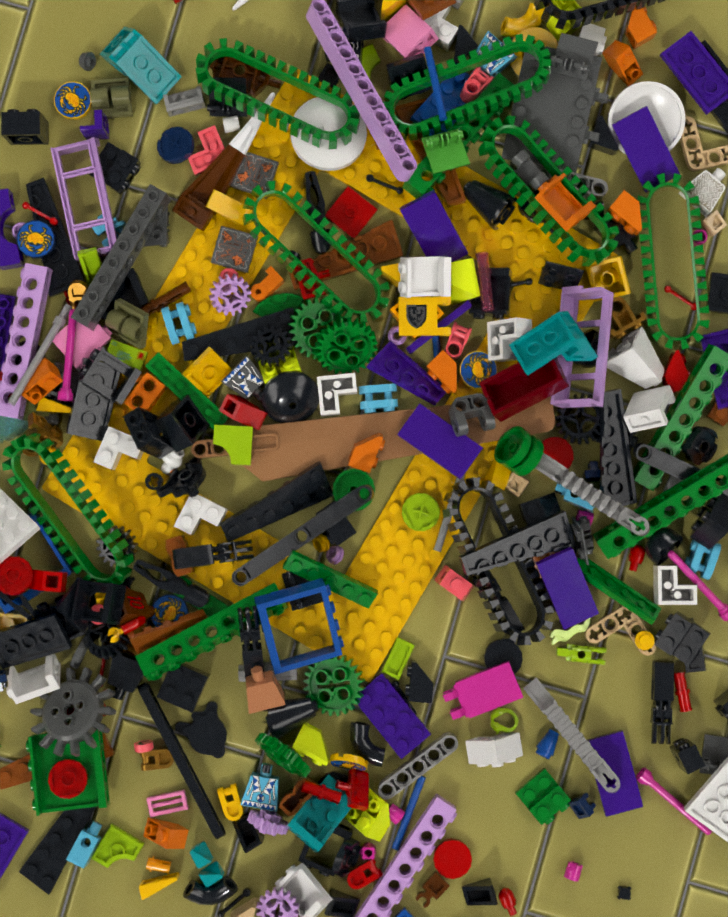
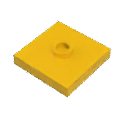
M208 347L182 374L208 398L233 369L212 348Z

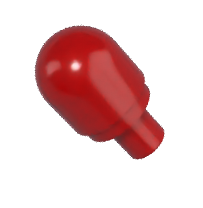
M635 545L630 549L628 561L631 562L630 571L636 572L638 564L641 565L644 561L645 549L641 545Z
M509 888L501 889L498 898L502 907L508 910L510 916L516 915V899L512 890Z

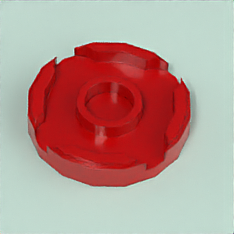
M549 437L542 441L544 445L543 453L567 469L571 467L574 460V452L571 445L565 439Z
M9 556L0 564V591L11 596L19 595L31 586L34 578L33 569L24 558Z
M65 759L57 762L50 770L48 776L50 790L58 797L64 799H71L81 794L88 782L86 768L82 763L74 759Z
M451 838L442 841L436 847L433 861L439 874L445 878L456 879L468 872L471 867L472 856L466 844L458 839Z

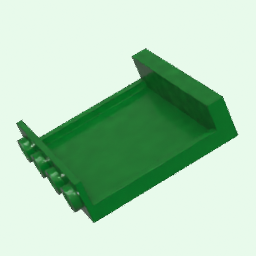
M97 729L92 734L97 744L96 748L88 746L85 740L79 742L80 756L78 757L70 753V744H66L62 757L53 754L57 743L56 739L47 749L41 747L39 743L48 733L32 734L28 737L26 741L27 752H30L28 769L32 771L30 788L31 791H34L35 799L32 800V807L36 811V816L48 812L97 806L99 808H106L110 805L103 733ZM65 759H74L82 763L88 774V782L84 791L71 799L58 797L50 790L48 784V776L52 767L57 762Z

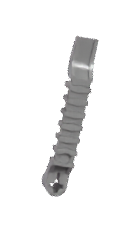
M543 453L535 469L559 485L561 484L574 495H578L582 500L587 501L600 512H604L609 518H613L617 523L637 536H645L649 533L650 524L647 519L628 507L622 506L620 502L614 501L612 497L605 495L600 489L594 488L592 484H588L583 478H579L574 472H570L565 466ZM631 520L639 524L645 522V530L643 531L640 529L638 532V528L633 522H631Z
M536 677L523 689L543 714L547 716V719L554 724V727L561 733V736L567 740L568 745L575 750L577 756H580L582 762L588 766L590 772L602 787L609 793H616L621 786L619 778L605 760L598 755V752L593 749L591 743L585 739L583 733H580L577 726L571 722L569 716L563 712L561 706H558L556 700ZM604 774L610 780H616V787L614 789L612 787H606L608 785L607 779L603 776Z

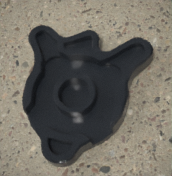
M194 457L185 463L186 468L180 471L176 468L168 481L156 490L157 495L164 497L172 493L175 498L185 494L189 497L197 496L199 494L198 488L206 477V471L202 466L201 459Z
M211 701L207 704L204 711H194L192 713V723L180 721L175 725V730L185 735L190 745L198 753L221 758L225 754L227 729L218 717V704Z

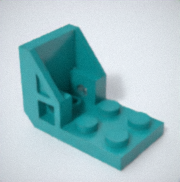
M124 26L99 54L120 73L129 77L156 105L163 98V95L167 94L182 77L133 28Z
M568 311L557 312L509 344L527 376L560 354H562L566 361H593L598 357Z
M329 774L321 784L326 785L327 788L342 792L339 804L337 805L325 799L319 800L316 796L312 795L286 826L315 852H319L334 832V829L351 810V807H347L348 797L346 791L336 789V780Z

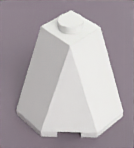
M640 327L627 334L621 340L622 343L617 346L616 350L612 348L608 352L607 368L647 389L651 386L655 387L662 382L665 369L644 329Z

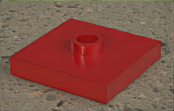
M348 186L327 211L325 217L354 239L360 234L378 209Z

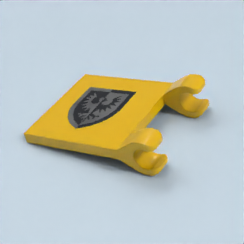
M398 297L399 336L451 335V327L438 328L437 305L449 306L451 304V297Z

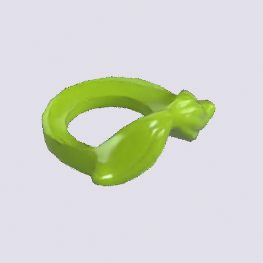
M498 707L491 713L490 725L497 735L499 732L512 733L517 728L518 717L511 709ZM504 713H509L514 718V725L511 728L504 727L495 722L494 718Z

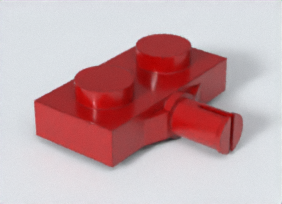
M312 258L300 260L319 279L331 277L329 269L317 272ZM298 266L294 269L295 274L301 270ZM306 274L301 281L297 279L303 300L316 297L312 292L319 287L314 283L308 290L303 285L310 279Z
M351 768L348 771L347 783L337 780L335 788L346 791L348 797L347 807L366 811L369 806V773Z

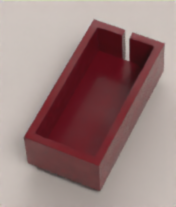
M557 357L528 376L520 363L517 362L479 383L485 398L488 399L487 402L493 416L500 422L569 387Z

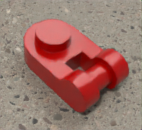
M375 859L366 860L350 871L347 875V883L352 889H361L383 875L381 869L377 868ZM369 868L371 874L366 876L364 871Z

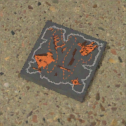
M247 152L230 187L250 194L252 189L259 185L263 193L267 192L265 184L267 181L274 180L279 162Z
M221 226L211 263L248 274L258 236L254 239L249 233Z

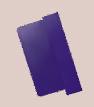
M94 110L95 125L80 126L81 133L86 140L92 137L99 138V140L110 139L109 120L102 110Z

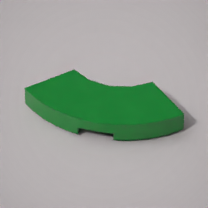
M292 293L276 294L262 300L255 307L253 313L262 317L293 307V310L295 308L299 309V304L303 303L304 300L302 296Z

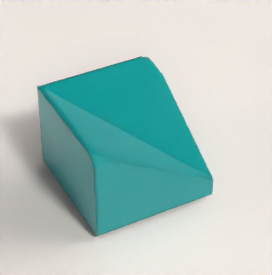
M205 841L193 846L190 850V855L199 869L211 863L214 858Z
M215 861L202 869L199 877L205 887H209L223 878L224 870L219 862Z

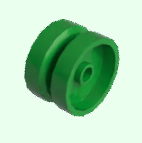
M514 426L507 430L497 442L494 457L498 463L508 468L514 474L524 476L530 473L540 462L544 445L541 440L530 435L524 428Z
M359 469L343 471L333 483L335 501L337 502L349 494L351 487L355 486L358 488L363 484L370 485L375 494L372 478L368 473ZM365 488L360 490V496L363 499H368L370 496L369 491ZM372 500L363 505L362 507H360L359 509H357L356 511L365 509L368 505H370Z

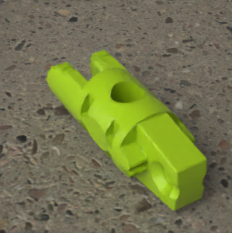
M567 644V648L557 647L556 655L566 657V661L605 665L606 660L592 659L591 654L592 652L606 653L607 648ZM579 651H584L582 657H578Z

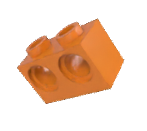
M146 372L145 375L141 374L136 381L137 386L134 390L131 389L124 404L134 410L137 408L134 405V400L137 397H142L143 404L140 407L150 412L168 387ZM150 381L154 382V389L147 391L146 384Z

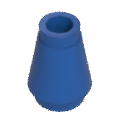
M549 729L536 746L537 750L535 753L549 760L554 755L560 734Z

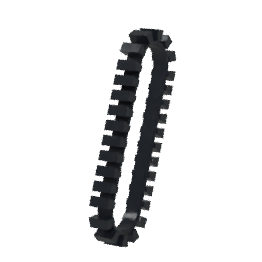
M535 0L534 6L536 11L545 7L541 19L547 23L553 16L558 19L555 28L563 30L567 20H570L571 28L575 29L580 26L581 22L583 26L590 24L592 18L595 23L601 21L603 16L605 20L611 18L614 13L615 16L623 14L624 10L626 13L633 11L635 6L638 10L644 8L646 3L648 7L654 5L656 1L661 3L665 0H606L573 11L561 10L551 0Z
M480 477L466 479V483L465 480L455 483L452 487L458 494L454 492L446 493L443 500L452 503V509L442 510L444 518L453 516L455 519L454 523L447 524L449 531L452 532L459 529L461 532L452 535L454 542L457 543L464 540L466 543L457 546L460 554L476 548L459 510L460 501L468 491L478 492L486 499L502 536L518 530L517 525L509 526L508 528L506 526V523L514 522L512 514L504 515L503 517L501 515V512L509 510L507 504L503 503L497 506L495 502L504 499L502 493L498 492L491 495L489 491L495 484L489 480L481 482L479 487ZM532 558L520 562L515 561L537 611V619L534 626L524 633L517 631L511 625L487 571L471 574L470 576L479 574L481 578L472 580L475 587H483L484 585L486 589L477 591L480 598H488L489 596L491 600L483 602L485 609L496 608V611L488 613L490 620L501 619L502 621L493 624L495 631H508L502 638L508 643H516L517 641V645H532L531 641L540 642L545 638L539 630L540 628L542 630H551L554 622L546 621L545 613H554L553 605L543 606L541 602L550 599L547 591L538 593L536 591L545 588L542 580L533 582L531 580L540 577L537 569L529 571L526 569L535 566Z

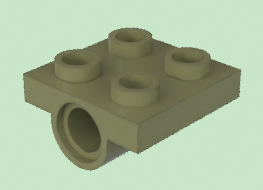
M129 77L91 81L90 99L93 112L94 110H102L107 119L133 116Z
M121 298L115 300L114 309L106 317V325L112 328L114 335L139 349L146 347L149 313Z

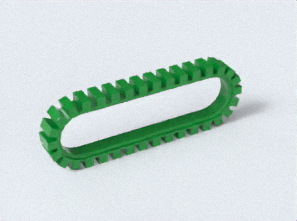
M523 34L515 35V42H512L510 36L503 38V46H500L499 41L491 43V51H489L487 45L480 47L481 55L479 56L476 49L470 51L468 60L464 54L460 55L456 65L454 60L450 59L446 61V69L443 68L442 63L435 65L440 83L517 52H526L533 55L539 64L538 71L528 80L446 111L447 120L440 121L439 115H436L421 122L409 124L399 120L394 112L396 104L400 99L432 86L428 68L424 70L423 78L417 72L412 74L413 82L409 81L408 76L401 79V87L395 82L390 86L391 92L386 91L384 101L382 102L404 140H406L408 134L411 141L418 140V133H421L423 138L430 136L429 129H433L434 134L442 132V124H444L446 130L453 128L452 120L454 119L458 126L464 123L465 115L468 121L475 119V111H478L480 117L486 115L487 106L493 112L498 110V102L501 103L503 108L509 106L510 97L516 103L521 101V93H523L525 99L532 96V88L538 93L543 89V84H547L549 74H551V59L548 48L544 49L545 44L540 39L535 43L534 36L528 35L526 41H523Z

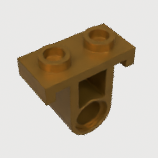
M613 298V303L620 305V312L612 309L611 323L616 331L614 329L610 330V339L616 337L618 340L627 334L626 330L630 328L636 330L643 326L642 321L647 318L644 312L636 316V319L624 298Z
M34 412L28 416L29 429L23 435L26 434L28 436L32 433L40 434L39 443L49 438L51 441H55V446L58 448L63 444V433L59 427L52 426L43 416H38ZM30 449L23 450V453L28 457L39 455Z

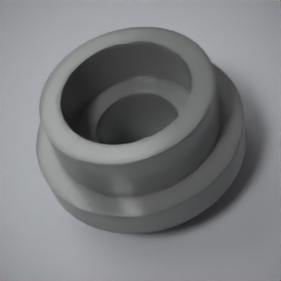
M92 52L80 55L79 65L85 71H91L96 65V58Z

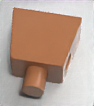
M261 666L253 667L251 669L252 675L246 677L249 714L286 705L284 691L273 671L263 672Z

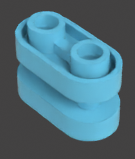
M184 302L176 303L177 310L170 311L169 306L161 308L172 345L180 343V336L185 335L186 339L190 340L195 338L194 334L197 333L194 322L190 323L188 317L191 315L189 305H184ZM174 318H180L182 328L176 329Z
M397 385L359 386V395H365V401L360 402V410H364V413H376V409H383L384 412L395 411V407H399L398 399H392V393L397 392ZM384 393V400H373V394Z
M692 540L690 556L686 557L684 562L694 573L700 571V578L709 580L715 569L721 551V544L716 543L709 550L695 540ZM703 553H706L704 562L701 564Z

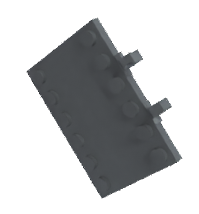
M545 47V48H544V49L548 48V50H549V52H550V58H551V56H554V55H555V52H556V49H555V48H549V47ZM526 52L524 53L518 83L534 76L539 68L536 58ZM594 56L587 81L551 72L546 85L543 84L542 90L536 93L532 88L531 97L525 99L523 93H521V101L513 102L511 116H515L514 125L519 127L523 120L530 123L525 132L530 136L535 129L537 130L540 137L535 143L538 145L544 138L549 145L543 152L546 154L552 147L557 154L551 161L554 163L560 157L565 162L560 169L564 170L568 166L576 173L583 144H588V140L599 141L600 133L589 131L587 124L591 107L595 106V102L607 104L609 94L600 93V88L596 87L602 57ZM506 134L502 152L503 159L511 161L515 155L525 149L533 162L541 164L519 138L512 134Z

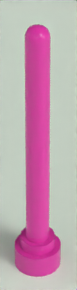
M75 309L69 311L63 385L57 396V400L73 401L74 395L70 385L76 321L71 316Z
M670 550L667 554L668 557L718 609V615L721 619L728 621V605L723 604L674 551Z
M646 767L638 772L636 780L639 783L649 785L706 835L712 833V830L685 812L684 805L653 779L652 772Z

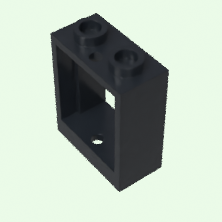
M137 407L123 416L138 450L158 459L174 451L164 435L160 436L162 432L154 423L159 416L141 407Z
M339 823L333 833L344 838L341 846L351 838L353 829ZM304 844L298 861L304 863L308 869L312 867L318 869V872L324 876H334L333 865L330 867L307 857L306 854L309 846Z

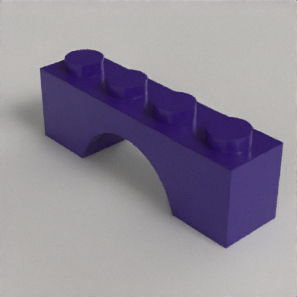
M8 188L0 190L1 270L25 267L23 253L18 245L8 242L4 235L5 221L16 211L13 193Z

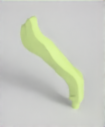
M591 618L584 620L581 625L571 626L566 631L560 629L552 630L549 635L550 638H553L551 645L558 641L566 642L576 633L585 632L591 623Z

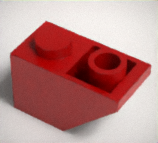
M679 350L671 353L662 377L663 386L670 385L673 393L683 388L691 374L685 366L686 358Z
M227 394L219 409L220 412L231 419L257 430H260L268 414L248 400L235 394Z
M33 569L34 578L28 589L66 592L68 572Z

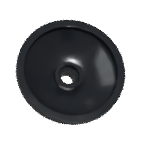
M286 371L272 377L263 389V408L270 418L279 423L304 421L318 407V387L311 377L302 372Z

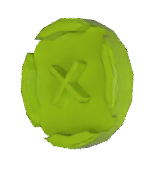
M417 493L411 495L402 506L404 522L415 531L429 530L436 525L439 519V505L428 494Z

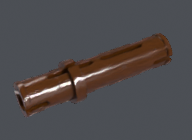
M185 281L155 300L154 298L151 299V302L139 309L149 313V316L156 312L159 313L161 308L166 307L192 291Z

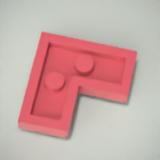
M215 125L197 132L205 150L188 158L195 176L202 174L225 149Z

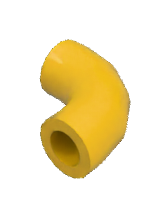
M530 2L526 13L522 17H505L501 25L500 35L514 38L515 35L526 28L539 27L543 21L541 16L545 7L536 11L534 3Z

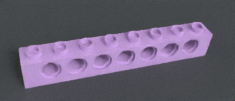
M25 263V267L21 270L20 277L22 282L21 286L17 289L18 301L13 309L14 321L9 328L10 341L5 348V353L7 354L6 361L3 362L1 368L3 376L2 381L0 380V416L23 420L27 399L21 395L15 406L8 403L7 398L16 389L37 352L53 273L52 269L45 266ZM33 281H37L36 288L31 290L30 284ZM32 299V300H33V305H32V307H31V308H27V306H26L27 302ZM29 318V325L23 327L24 319ZM25 337V344L23 346H20V338ZM17 356L22 357V361L19 365H16L15 359ZM17 374L18 381L13 384L11 378Z
M437 793L435 794L354 917H367L370 913H375L378 917H390L392 914L391 908L394 904L398 905L403 897L401 893L405 887L408 889L414 880L412 878L416 871L420 872L424 866V858L426 855L430 856L436 847L434 843L437 839H441L446 832L445 827L448 822L452 823L456 818V806ZM434 815H441L443 817L439 823H434L432 818ZM424 831H429L432 833V836L429 839H423L421 834ZM417 847L421 852L419 855H412L410 853L411 849ZM402 864L410 866V869L406 872L401 871L399 868ZM396 880L399 882V885L396 888H392L389 886V882ZM384 896L388 898V902L381 904L378 902V899Z

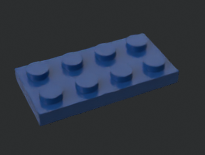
M467 72L447 79L440 84L446 111L467 104L460 98L461 90L470 77ZM434 93L411 116L410 120L413 123H418L438 115ZM444 124L441 125L442 132L440 133L448 131L446 130ZM429 129L430 136L436 135L433 129Z

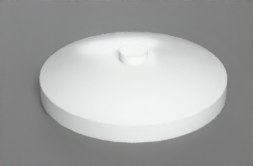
M643 81L628 86L617 95L609 109L607 125L621 152L626 154L611 124L644 106L648 107L668 150L670 151L678 143L685 127V111L680 98L671 88L658 82Z
M319 97L305 102L294 115V117L329 132L339 130L347 122V116L340 107ZM360 115L357 134L352 132V140L346 146L341 138H338L337 149L328 150L329 140L322 139L319 148L312 145V134L308 143L301 140V129L298 138L290 135L291 143L299 158L309 166L324 171L340 170L351 165L361 155L367 137L366 124Z

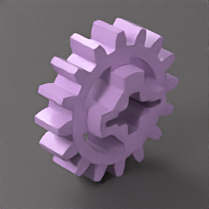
M227 273L225 279L219 276L218 283L212 282L215 288L209 289L212 293L209 299L213 301L211 303L213 308L217 307L218 313L223 310L225 316H227L228 312H231L232 316L235 315V311L242 313L241 307L247 308L248 306L245 302L251 301L250 297L247 296L251 294L250 289H247L249 287L248 283L244 282L243 277L237 279L236 274H233L232 278H230ZM237 285L241 287L242 293L238 291ZM218 297L223 299V304L219 302Z
M265 809L260 811L251 810L248 815V823L253 824L254 828L258 829L260 833L276 836L277 833L280 835L287 834L288 828L286 826L288 822L283 820L282 816L278 815L275 811Z
M273 887L272 893L266 890L265 896H260V902H257L256 908L258 910L256 915L261 917H268L267 914L270 917H298L299 911L297 909H299V903H294L296 896L290 897V890L284 893L283 887H281L280 891ZM278 904H280V906H279L280 910L278 911V914L276 915V911H275V910H276V907L278 906Z

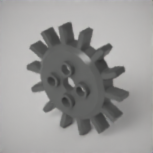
M70 667L66 668L67 681L64 683L60 681V689L54 690L50 694L46 693L39 696L41 699L46 700L43 708H33L30 711L33 715L42 717L43 721L33 726L31 731L37 735L44 731L48 733L39 745L47 749L56 739L57 743L53 754L60 757L63 755L66 744H70V753L76 757L80 756L79 742L85 740L88 746L96 748L97 744L92 734L97 729L103 733H109L110 731L105 724L101 723L103 715L110 716L116 714L115 709L109 706L104 707L103 702L115 696V692L111 689H106L101 693L98 691L107 679L99 674L89 684L93 671L87 667H84L80 680H76L75 670ZM74 705L73 713L67 715V709Z

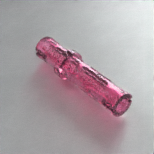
M480 252L476 254L478 271L476 273L479 276L482 312H489L494 310L490 276L492 270L489 267L488 252Z

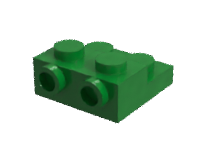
M545 768L515 792L541 825L544 823L546 825L550 824L555 819L554 814L559 810L564 812L570 806L569 802L571 799Z

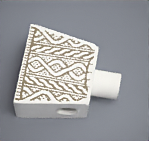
M717 168L712 174L707 170L703 171L691 181L695 186V190L687 193L689 198L699 195V206L693 207L696 209L700 208V213L705 217L713 210L726 188L721 183L726 174L720 168ZM680 191L678 194L686 200L685 196Z

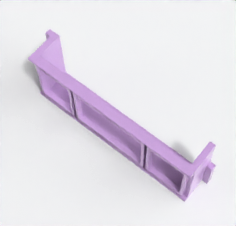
M95 137L50 148L73 256L79 262V266H81L77 251H80L81 248L77 231L105 224L109 246L97 249L101 261L102 257L109 254L117 240L97 148L100 146L99 138ZM86 149L89 150L92 166L64 173L61 155ZM94 173L103 218L75 225L66 179Z
M582 285L562 287L560 312L568 311L580 328L600 326L597 349L598 357L595 373L572 374L573 361H566L562 354L557 356L569 387L552 395L550 404L560 408L603 407L613 292L602 287L583 289ZM602 298L600 320L577 322L580 300ZM595 380L593 399H569L571 381Z

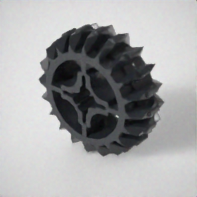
M581 393L580 398H578L577 394L573 395L574 399H593L591 394L587 398L584 393ZM571 407L557 409V412L561 414L555 416V419L560 421L556 424L557 428H561L559 433L561 435L565 434L563 437L565 440L570 438L572 444L575 443L576 439L578 445H582L583 440L586 444H589V438L596 441L597 439L594 435L598 434L600 436V407H592L595 409L597 417L588 415L585 407L578 408L574 414H569L573 409ZM583 414V416L585 417V421L583 420V422L580 424V422L577 419L578 417L580 418V416ZM567 422L576 424L578 432L570 431L567 427ZM595 423L591 430L585 432L587 425Z
M92 622L88 624V629L84 631L86 636L83 639L86 642V648L92 655L99 659L109 660L110 657L116 659L117 654L122 655L123 650H128L127 645L132 643L127 634L119 635V640L116 643L110 642L111 637L114 635L108 636V631L111 627L118 628L117 625L107 623L96 625Z

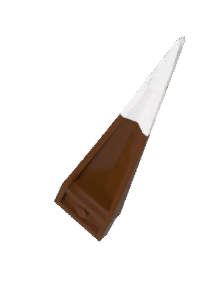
M271 93L264 103L271 105L275 93ZM257 111L255 117H251L219 156L181 194L172 209L173 212L201 231L206 229L213 216L217 214L206 207L213 190L215 189L225 195L227 194L262 121L258 120Z

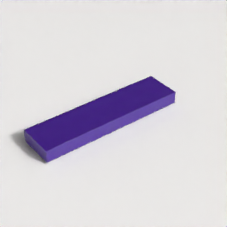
M467 300L437 324L438 328L446 327L471 308V303ZM421 336L405 349L409 354H412L434 336Z

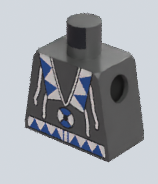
M246 356L221 382L246 400H250L254 396L258 401L262 402V386L265 384L263 377L250 358Z

